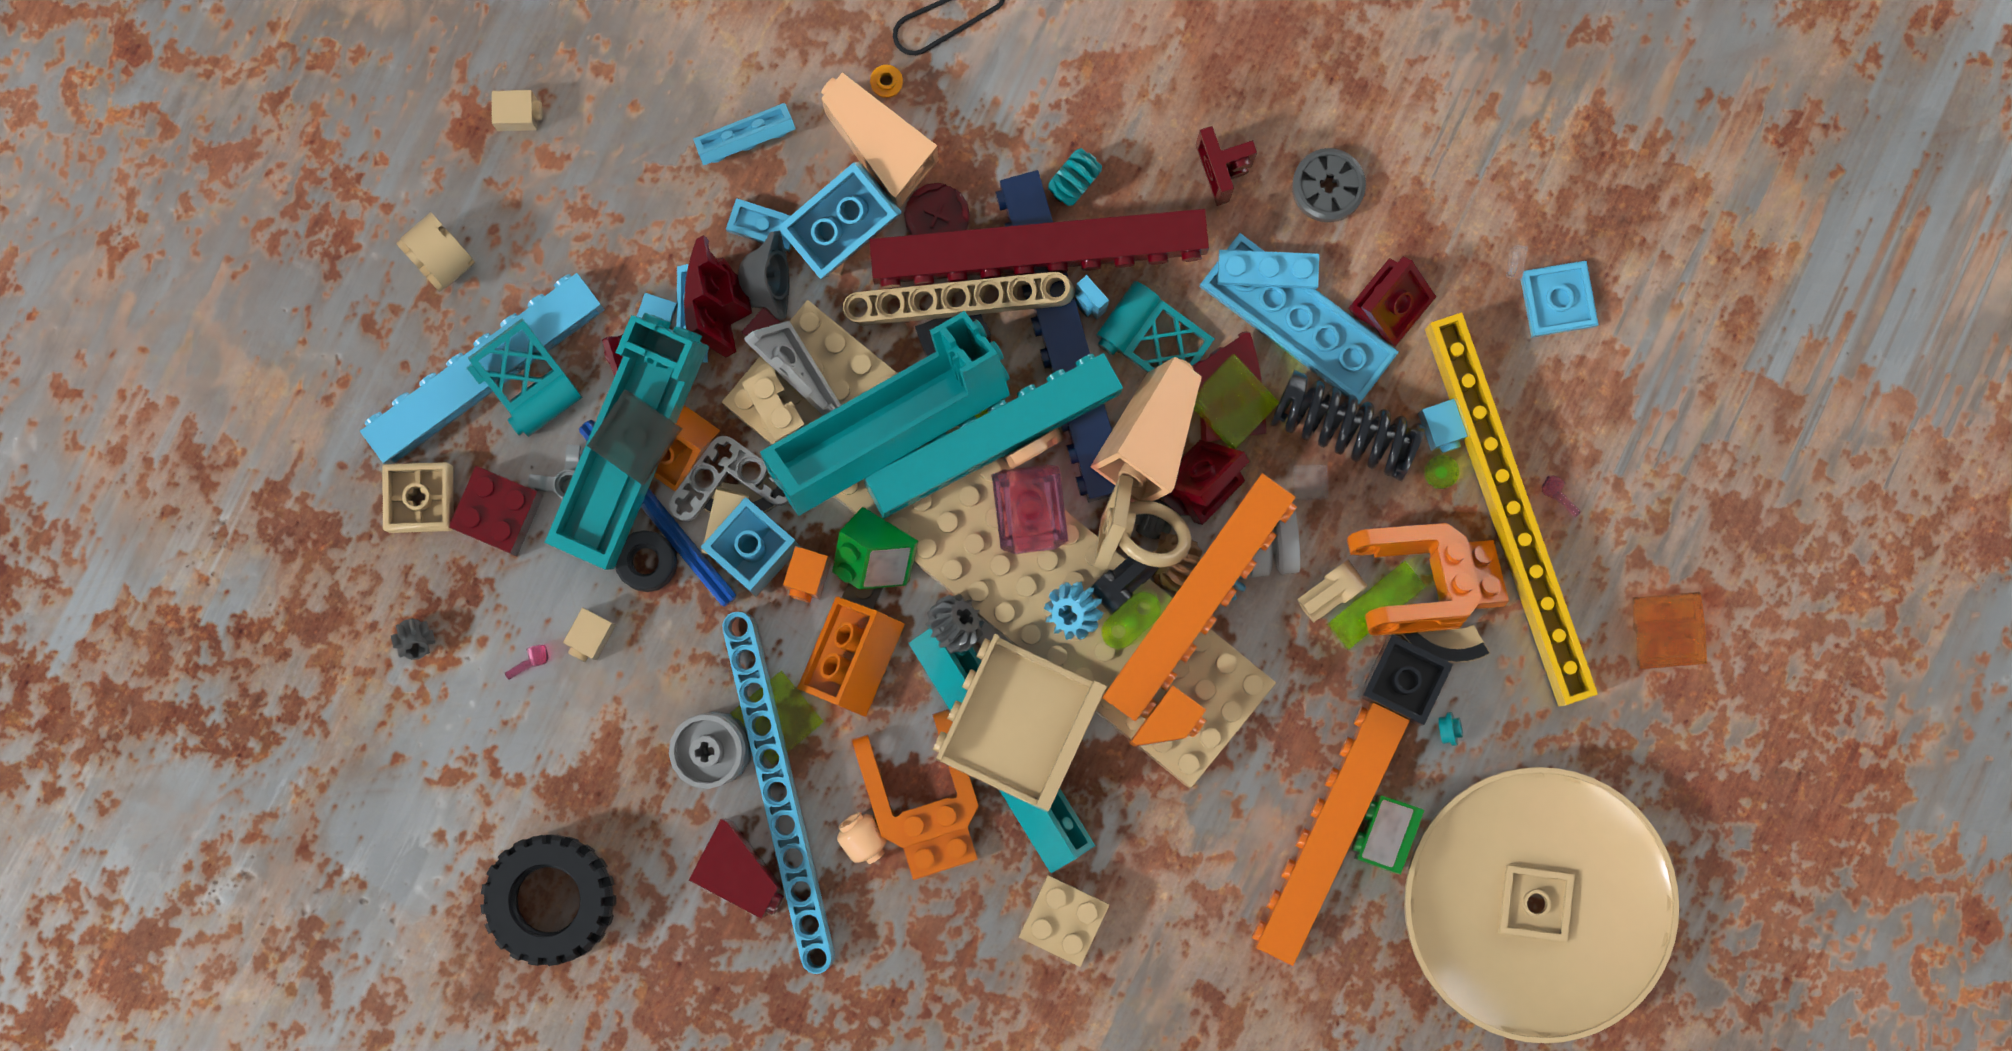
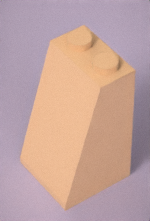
M841 73L837 79L832 77L821 92L824 95L821 99L826 116L858 160L900 209L939 161L937 145L844 73Z
M1177 357L1149 371L1090 467L1114 485H1116L1120 474L1132 477L1131 498L1135 501L1152 502L1171 493L1175 487L1202 376L1193 370L1190 363Z

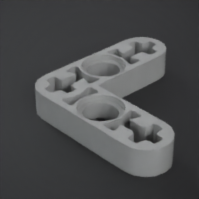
M720 436L710 443L670 499L669 509L671 514L682 522L694 520L728 474L775 506H783L789 502L786 497L780 495L775 499L772 498L773 491L765 484L762 490L757 488L765 480L768 472L761 458L728 436ZM727 444H731L729 450L733 454L730 459L723 457L718 463L720 467L724 468L721 473L712 465L705 463L709 457L715 462L719 456L716 450L719 445L725 447ZM748 462H756L760 465L761 473L755 480H747L742 475L743 466ZM701 470H709L714 475V482L708 488L698 487L695 482V477ZM770 476L768 479L774 484H776L773 478ZM688 485H691L696 492L704 495L701 500L696 496L692 499L690 505L693 507L691 513L684 511L682 514L678 513L680 507L677 505V502L680 499L686 501L692 494L686 490Z

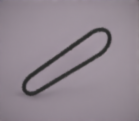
M939 0L897 21L893 29L894 43L901 52L907 55L916 56L923 54L998 10L1005 0H1000L995 6L920 50L912 51L904 48L899 43L897 37L901 24L951 1Z

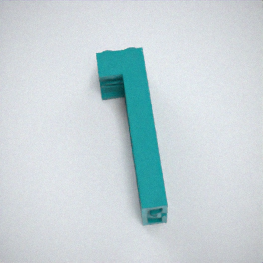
M963 311L929 330L936 350L935 353L760 451L768 473L779 489L784 492L786 499L798 516L1010 395L1006 381L1010 380V377L1000 360L1004 359L1002 351L995 341L989 343L986 339L987 334L978 320L972 321L967 313Z
M645 312L642 318L631 315L615 352L623 356L544 542L604 570H612L616 566L709 347L700 342L701 335L677 326L671 330L669 329L671 322Z

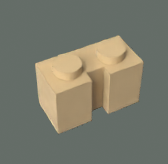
M771 366L741 383L775 442L805 426L793 403L790 401L783 405L780 400L787 396V393Z

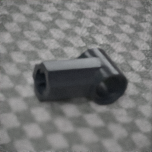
M1128 557L1113 571L1110 569L1091 586V588H1094L1093 595L1098 599H1102L1101 604L1112 615L1134 595L1133 592L1159 570V567L1148 566Z

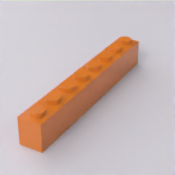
M1263 473L1259 476L1102 697L1104 700L1135 722L1140 715L1145 719L1148 717L1157 704L1152 699L1159 688H1162L1164 691L1168 689L1177 676L1172 671L1179 660L1184 663L1188 661L1197 648L1192 643L1199 632L1204 635L1208 633L1217 620L1212 615L1219 604L1226 607L1237 592L1232 587L1239 576L1244 579L1248 577L1257 564L1252 559L1259 548L1264 551L1268 549L1277 536L1272 531L1279 520L1286 523L1297 508L1292 503L1296 498L1294 495Z
M1369 703L1367 708L1363 706L1360 708L1353 723L1358 728L1353 738L1347 737L1340 749L1339 755L1343 756L1339 768L1332 767L1324 785L1329 787L1324 799L1318 797L1311 810L1310 816L1314 817V820L1309 830L1303 828L1295 846L1300 848L1295 860L1288 859L1281 873V877L1285 881L1280 891L1274 889L1267 902L1266 908L1270 909L1266 921L1259 920L1251 938L1256 940L1253 947L1289 965H1294L1410 720L1375 703Z

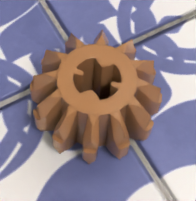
M1168 534L1165 540L1160 539L1158 548L1153 550V553L1162 554L1174 550L1178 544L1177 534ZM1193 539L1191 540L1189 553L1179 563L1172 566L1159 567V570L1152 576L1154 583L1163 589L1178 591L1200 561L1202 549L1198 547V542L1193 541Z

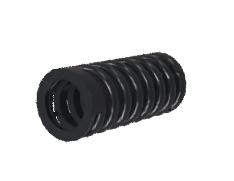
M1294 370L1270 425L1276 426L1279 421L1285 423L1287 419L1285 430L1288 433H1293L1309 408L1302 430V438L1307 441L1312 438L1326 414L1318 445L1322 448L1328 446L1342 422L1334 448L1335 453L1339 455L1345 452L1359 428L1351 454V459L1355 462L1361 460L1376 434L1367 462L1368 467L1371 469H1375L1393 440L1384 473L1387 476L1402 481L1418 451L1426 426L1416 423L1411 428H1408L1407 420L1403 416L1396 417L1390 424L1391 413L1387 409H1381L1373 418L1374 405L1371 402H1365L1357 410L1358 399L1352 394L1348 395L1340 404L1341 391L1336 387L1330 389L1323 398L1325 385L1320 380L1315 381L1306 392L1308 384L1306 374ZM1291 401H1293L1292 406H1291V409H1290V413H1289V416H1288V414H1286L1285 411H1286V409L1288 408V406H1289V404L1291 403Z

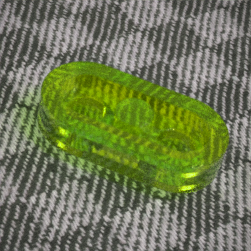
M1139 592L1133 595L1104 622L1101 629L1104 643L1112 649L1128 647L1159 618L1161 612L1159 600L1148 592ZM1140 603H1147L1150 606L1149 614L1141 615L1137 610ZM1117 625L1122 626L1125 629V635L1122 638L1114 637L1112 634L1113 627Z

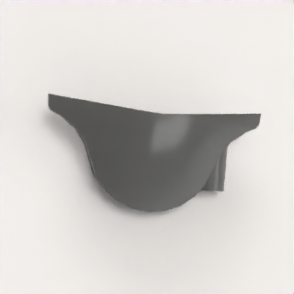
M780 231L770 232L761 247L743 258L738 270L739 284L745 295L750 298L751 307L768 308L776 319L786 318L789 295V267Z

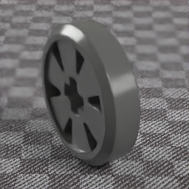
M1334 148L1319 149L1308 154L1299 163L1292 179V194L1297 206L1305 215L1320 222H1337L1350 216L1360 205L1366 189L1365 175L1357 160L1350 154ZM1327 177L1332 178V183H1337V187L1333 188L1331 193H1326L1325 188L1320 187V184L1324 183Z

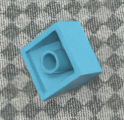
M745 497L705 541L701 548L757 597L792 558L795 546H800L794 538Z

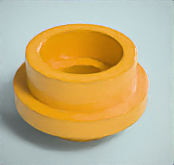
M881 65L872 72L870 85L876 95L883 98H891L901 91L903 77L896 67ZM888 75L893 81L890 85H883L880 82L881 78Z

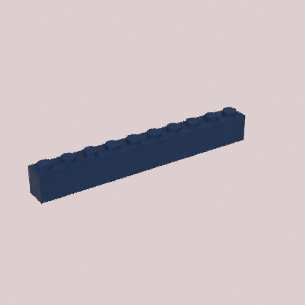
M1038 170L1000 180V190L995 191L1000 211L1005 209L1007 211L1009 222L1004 223L1005 227L1053 222ZM1048 269L1034 270L1035 274L1048 273ZM1067 272L1062 273V274L1065 275L1067 278H1069ZM1063 281L1053 283L1050 288L1051 296H1061L1065 291V283ZM1029 284L1022 286L1025 300L1032 294V287ZM1073 297L1072 301L1064 306L1034 309L1036 316L1031 318V323L1035 336H1042L1045 348L1040 349V355L1044 368H1051L1052 373L1060 369L1068 372L1076 368L1077 365L1075 363L1089 355L1090 351L1075 298ZM1102 404L1061 426L1062 432H1069L1072 444L1066 445L1071 464H1078L1081 476L1075 477L1080 496H1087L1088 503L1110 497L1115 487L1113 483L1090 467L1112 432L1105 404Z

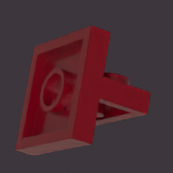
M1213 126L1199 130L1195 146L1216 206L1230 201L1234 190L1231 179L1249 173L1248 168L1252 167L1257 150L1253 140L1221 150Z
M1403 256L1396 262L1389 258L1348 309L1352 315L1375 327L1387 343L1396 347L1433 302L1436 295L1412 260Z
M1200 439L1182 457L1175 487L1168 495L1180 498L1193 522L1203 525L1245 482L1240 471L1250 461L1244 451Z

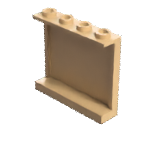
M994 634L991 641L986 638L984 639L976 656L982 659L977 672L970 669L962 688L968 691L963 702L961 703L956 700L947 719L953 721L948 734L940 732L933 747V750L938 752L935 760L1045 812H1049L1107 686L1095 680L1092 682Z

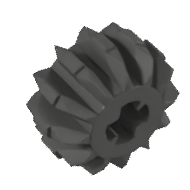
M961 594L942 597L927 612L929 620L925 625L933 632L930 638H936L939 641V648L946 647L950 654L969 650L983 635L981 627L985 622L978 618L980 610H975L972 607V600L964 601Z

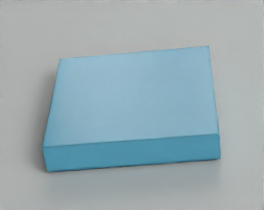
M1587 261L1525 270L1519 273L1531 338L1593 328L1599 325Z

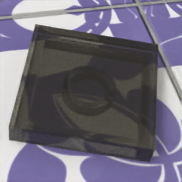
M625 389L587 446L641 485H645L683 428Z

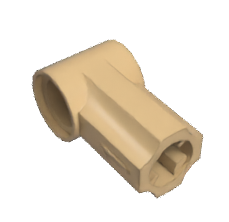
M1349 559L1324 576L1325 579L1297 599L1302 610L1313 623L1328 614L1341 602L1346 603L1368 587Z

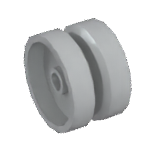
M1295 511L1286 523L1279 520L1272 530L1277 536L1266 551L1259 548L1252 558L1257 564L1250 573L1251 578L1269 576L1272 571V555H1274L1276 568L1281 575L1300 572V544Z
M712 711L690 717L677 727L670 739L669 757L672 768L681 780L696 788L710 789L729 783L740 776L751 760V748L746 728L739 719L729 713ZM708 747L714 748L713 755L709 753Z

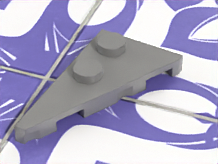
M790 321L752 331L744 338L749 346L823 416L841 406Z

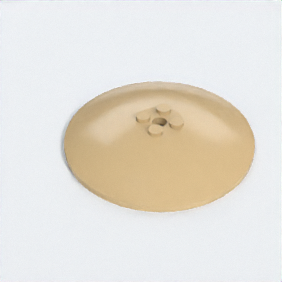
M1521 768L1487 777L1456 795L1438 812L1422 834L1414 850L1405 884L1404 908L1409 941L1415 958L1432 987L1448 1005L1473 1024L1491 1033L1523 1042L1559 1043L1581 1039L1598 1033L1627 1016L1647 997L1662 976L1675 944L1679 923V894L1675 871L1668 851L1650 821L1632 802L1610 786L1592 777L1558 768ZM1533 894H1540L1545 900V907L1540 913L1534 914L1528 909L1527 901Z

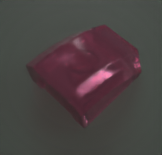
M1044 464L1010 470L1003 469L991 475L1001 550L1013 554L1056 549L1068 541L1059 466Z

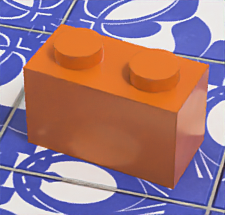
M795 546L783 586L790 591L789 595L791 598L811 603L812 598L820 600L832 561L826 555Z

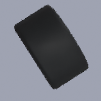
M642 530L628 535L615 568L621 580L637 591L652 592L660 590L669 584L676 573L678 561L675 549L666 538L656 532ZM641 549H652L658 555V567L650 574H641L634 568V556Z

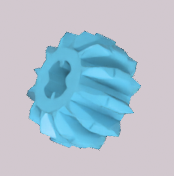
M1082 581L1076 582L1073 585L1065 582L1059 586V589H1054L1050 592L1049 598L1051 601L1045 604L1044 609L1052 613L1046 618V622H1054L1056 624L1054 633L1058 634L1064 630L1066 640H1071L1075 635L1078 639H1084L1088 636L1089 632H1094L1098 628L1099 624L1097 621L1103 617L1104 613L1096 608L1101 604L1102 599H1093L1091 596L1094 588L1089 587L1084 591Z

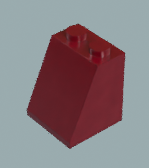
M720 819L689 881L761 919L766 917L768 913L771 915L775 914L784 898V895L779 893L783 887L736 824L729 819Z

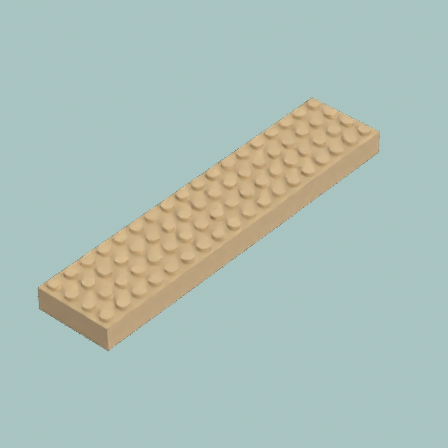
M809 300L803 304L790 320V323L841 405L898 374ZM760 356L724 398L722 404L744 424L772 445L776 443L741 384L770 367ZM772 367L787 393V396L780 399L783 405L791 401L805 426L823 416ZM955 426L954 428L948 430L946 434H949L959 429L958 426ZM927 442L926 444L920 446L919 448H917V450L928 445L929 443ZM1002 458L884 519L918 540L914 563L954 596L961 594L964 601L972 600V607L975 610H980L978 616L1002 636L1026 651L1092 682L1095 680L1107 686L1103 695L1172 600L1170 595L1148 579L1112 615L1102 604L1098 605L1096 608L1104 613L1103 617L1097 621L1099 624L1098 628L1094 632H1089L1088 636L1084 639H1078L1075 635L1071 640H1066L1064 630L1058 634L1054 633L1056 624L1054 622H1046V618L1052 613L1044 609L1045 604L1051 601L1049 598L1050 592L1054 589H1059V586L1065 582L1073 585L1081 581L1085 591L1110 569L1113 571L1126 559L1115 551L1107 570L1093 567L1098 537L1017 470L1010 467ZM864 479L833 496L854 514L864 507L882 518L864 485ZM1211 629L1206 635L1199 632L1192 642L1197 648L1186 663L1179 660L1172 670L1177 676L1169 686H1175L1205 708L1206 711L1202 717L1207 721L1193 738L1188 735L1185 739L1139 746L1142 751L1187 788H1192L1276 684L1274 680ZM1159 688L1152 699L1158 703L1166 691ZM1101 698L1095 711L1129 740L1132 739L1146 720L1140 715L1135 722L1103 698Z

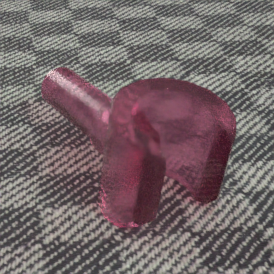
M1547 476L1542 485L1543 494L1556 499L1574 517H1577L1581 511L1566 495L1561 493L1566 483L1557 476Z
M536 645L527 648L529 659L522 661L505 672L507 679L510 680L526 669L547 663L549 657L546 646Z

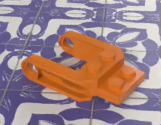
M1448 523L1364 529L1354 532L1347 537L1350 555L1374 554V557L1430 553L1429 561L1439 602L1385 606L1373 609L1365 614L1366 625L1370 635L1379 636L1459 629L1474 609L1505 607L1509 602L1494 540L1468 542L1465 535Z
M949 709L932 714L939 735L941 731L948 734L953 721L947 719L950 713ZM869 735L852 739L881 837L904 849L913 880L978 860L968 826L979 804L969 775L949 766L957 792L956 798H945L904 811L895 817L879 766L873 754Z

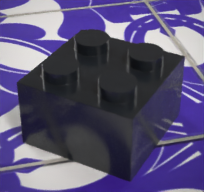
M1391 634L1386 637L1358 697L1370 703L1380 705L1410 720L1409 722L1417 726H1423L1431 713L1453 664Z

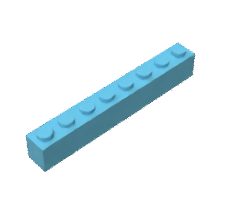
M576 273L573 276L567 274L560 278L554 284V290L546 296L540 294L534 297L527 304L528 309L520 315L514 313L500 323L502 328L492 335L486 333L479 337L473 343V349L465 355L459 353L447 361V368L439 374L434 372L427 375L419 382L420 387L411 394L406 392L398 396L392 402L393 407L384 414L378 412L368 418L364 423L366 427L360 430V433L382 463L395 464L493 392L485 381L478 384L466 367L471 364L468 357L523 318L546 350L550 351L602 313L605 309L579 274ZM520 330L510 338L509 350L527 352L529 338L523 330ZM504 343L497 348L504 349ZM533 345L532 353L541 354ZM489 353L479 362L485 370L500 372L503 354ZM508 355L505 373H520L525 369L526 358ZM531 358V364L537 359ZM492 377L498 385L499 377ZM504 378V383H506L510 379Z

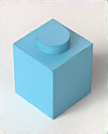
M1455 399L1422 409L1418 413L1421 424L1426 426L1425 435L1431 451L1440 448L1442 453H1446L1461 447L1460 441L1467 437V433Z

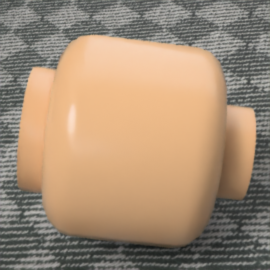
M857 812L839 825L840 832L837 841L850 860L855 863L866 861L868 864H871L884 855L883 847L886 845L887 839L881 837L877 821L873 815H862L861 812Z

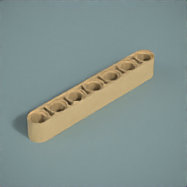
M1048 272L855 292L846 297L843 303V311L849 320L859 325L869 326L954 317L963 311L967 315L1064 306L1072 301L1075 295V288L1071 280L1062 273ZM1057 281H1063L1065 283L1064 293L1059 297H1052L1050 294L1052 284ZM1025 284L1031 285V296L1024 301L1018 300V289ZM990 288H997L999 291L997 301L992 304H986L984 300L986 291ZM964 291L966 295L964 304L960 307H953V295L956 292ZM931 294L933 297L932 306L928 310L921 311L919 307L920 299L924 295ZM892 298H899V310L896 313L889 314L887 311L888 302ZM861 301H866L868 305L866 314L862 317H856L854 312L856 305Z

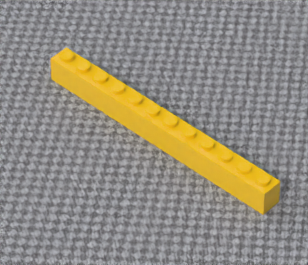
M1461 312L1431 322L1425 328V332L1449 400L1455 399L1465 427L1467 437L1464 439L1558 707L1598 695L1463 313Z

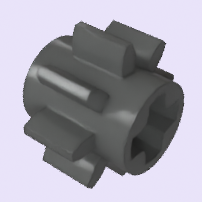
M1154 500V502L1161 503L1171 508L1170 505L1161 500ZM1150 514L1136 515L1135 524H1138L1136 531L1139 534L1151 539H1159L1161 532L1170 534L1172 526L1165 520Z
M411 618L396 625L398 634L391 635L393 648L397 649L400 658L405 656L408 659L417 660L430 653L428 644L435 643L433 630H429L427 621L421 622L418 619Z

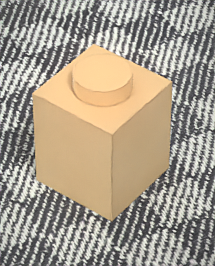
M532 90L492 91V124L497 131L537 130V120H542L541 100H537Z
M582 607L563 643L571 647L568 651L570 655L583 662H586L588 657L597 660L616 625Z

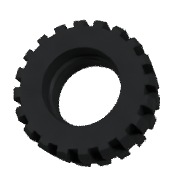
M559 835L532 836L528 839H522L514 843V846L510 849L504 850L498 856L499 860L496 864L490 866L486 873L489 876L486 884H482L481 894L484 895V904H480L481 915H486L488 923L484 925L488 934L493 933L497 939L495 944L501 950L506 949L510 952V957L518 961H527L528 964L535 966L559 965L585 955L605 936V930L611 925L614 917L612 911L613 906L616 905V895L613 894V885L615 883L613 876L608 874L606 869L608 866L603 858H599L594 853L595 850L589 845H584L578 842V839ZM545 867L557 868L569 874L576 882L580 893V907L576 917L568 926L555 932H543L531 927L522 917L518 906V893L522 882L532 872Z

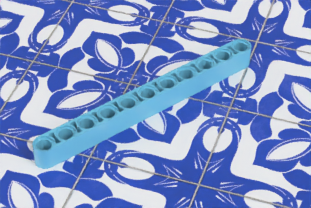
M733 612L728 614L723 621V634L799 955L803 967L808 972L820 974L833 964L835 950L757 623L750 614ZM738 618H744L748 624L747 632L741 637L736 636L732 631V624ZM750 650L754 653L756 662L752 668L746 670L740 664V656L743 652ZM754 683H758L763 688V697L756 703L752 702L747 695L748 688ZM761 716L767 717L771 722V729L766 735L759 734L755 728L756 720ZM768 749L775 750L779 755V762L774 768L767 767L763 762V755ZM775 782H781L786 786L787 795L782 801L775 800L771 795V787ZM783 815L792 817L795 822V828L791 834L783 833L779 828L778 822ZM791 848L798 849L803 855V861L799 867L791 866L787 862L786 855ZM803 881L809 885L811 894L807 900L799 899L795 895L794 887L797 882ZM805 915H812L817 918L819 927L815 933H809L804 930L802 920ZM819 948L825 952L827 956L825 965L817 966L811 962L810 952L812 949Z

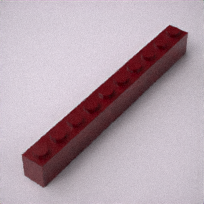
M1205 209L869 239L874 285L880 284L882 289L898 288L901 286V282L914 281V285L921 286L934 284V279L947 278L950 283L967 281V276L981 275V279L999 278L1001 273L1014 272L1015 276L1035 274L1034 270L1048 269V272L1065 273L1068 272V267L1081 266L1083 271L1101 269V264L1115 263L1117 268L1134 266L1135 261L1148 260L1150 265L1168 263V258L1182 257L1183 262L1201 260L1202 255H1207L1209 250Z

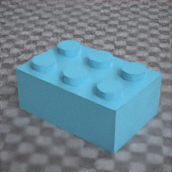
M858 161L853 162L779 225L778 229L816 275L823 279L868 243L869 239L874 238L893 222L902 212L864 165Z

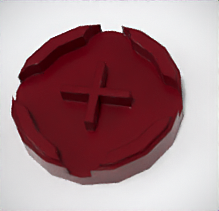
M932 183L926 184L913 192L906 204L904 218L909 234L918 235L967 230L970 214L968 203L961 192L951 186H946V184Z

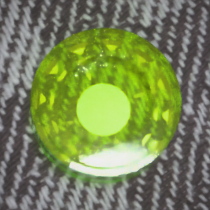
M1435 456L1425 466V479L1429 485L1436 489H1446L1452 486L1459 477L1458 464L1450 456Z

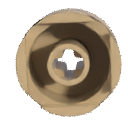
M430 212L405 233L396 244L440 292L474 265L475 261Z

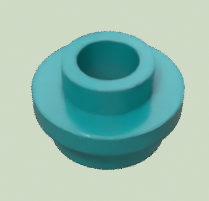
M1447 712L1446 716L1439 717L1438 719L1440 735L1443 744L1451 743L1452 746L1458 745V738L1463 737L1460 717L1454 718L1452 712Z

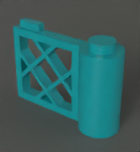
M1134 281L1096 334L1098 339H1100L1098 342L1100 348L1113 356L1116 352L1124 355L1147 373L1155 369L1150 363L1157 362L1158 367L1162 365V361H1168L1174 357L1185 360L1186 357H1192L1189 363L1194 365L1200 361L1215 340L1211 335L1161 300L1155 292L1138 281ZM1162 311L1173 318L1175 332L1157 334L1155 320ZM1179 323L1186 327L1188 330L1180 331ZM1151 327L1152 335L1145 336V334ZM1194 333L1204 341L1197 352L1184 354L1182 334ZM1176 336L1179 355L1161 358L1158 338ZM1153 339L1156 359L1143 360L1133 353L1140 341Z
M523 318L468 357L471 364L466 368L478 384L485 381L511 414L507 421L519 436L522 433H525L528 437L583 398ZM520 330H523L529 338L527 352L509 350L510 338ZM504 343V349L497 348ZM533 345L541 354L532 353ZM489 353L503 354L500 372L485 370L479 360ZM508 355L526 358L524 375L505 373ZM531 358L546 360L552 370L542 377L529 376ZM492 377H499L498 385ZM504 378L522 380L521 393L509 401L502 392ZM528 381L534 382L532 385L527 387Z

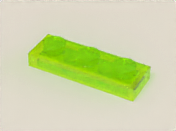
M1403 561L1326 625L1343 646L1349 650L1369 634L1365 620L1366 613L1379 607L1404 605L1423 590L1426 585L1408 563Z

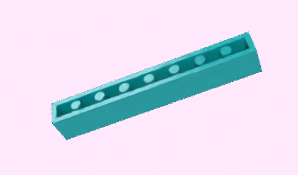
M1093 353L1086 355L1075 363L1077 365L1076 368L1068 372L1060 369L1046 378L1047 383L1037 388L1034 384L1023 388L1017 393L1018 398L1008 403L1005 400L995 403L987 408L988 413L977 419L974 415L957 425L959 429L949 434H946V432L929 441L928 445L918 450H913L899 458V460L866 477L864 485L882 518L885 519L1118 397L1123 390V386L1105 354L1102 353L1097 357Z
M929 628L909 642V645L951 711L956 700L961 703L963 702L968 690L962 688L970 669L977 672L981 660L976 657L977 653L973 647L967 651H958L951 654L946 647L939 648V641L936 638H930L933 632ZM1060 788L1049 812H1045L999 790L1050 873L1067 865L1096 846Z

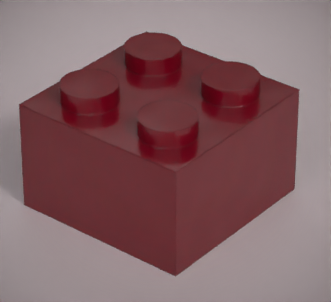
M475 466L449 528L517 557L543 499V495L533 489Z

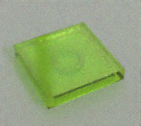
M1233 354L1199 388L1194 410L1230 448L1236 449L1280 402L1242 361Z
M781 670L770 679V684L788 753L820 727L824 721ZM760 687L749 699L755 703L760 701L763 697V688ZM739 705L730 714L739 719L745 726L741 706ZM765 716L759 717L755 723L756 731L761 735L768 734L771 729L770 720ZM768 749L764 752V756L772 765L779 760V755L775 750Z

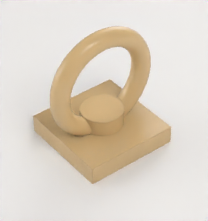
M1120 474L1101 516L1093 567L1107 570L1118 545L1129 557L1148 566L1167 567L1182 561L1189 553L1192 540L1186 522L1177 512L1161 503L1154 501L1130 503L1133 478ZM1150 514L1169 523L1178 537L1176 548L1168 553L1161 554L1146 551L1136 545L1130 538L1136 515Z

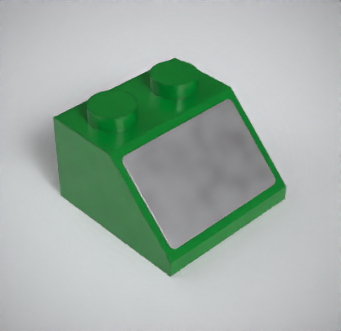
M862 507L839 531L832 573L837 575L843 582L850 583L858 589L906 586L910 581L918 540Z
M1377 795L1376 800L1371 801L1364 816V819L1368 820L1364 832L1358 831L1352 845V850L1356 851L1354 859L1387 872L1401 875L1425 810Z

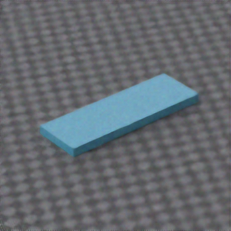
M1241 233L1238 234L1227 249L1264 251ZM1218 262L1199 286L1332 387L1340 389L1344 396L1355 395L1358 399V405L1399 353V351L1316 289L1217 285Z

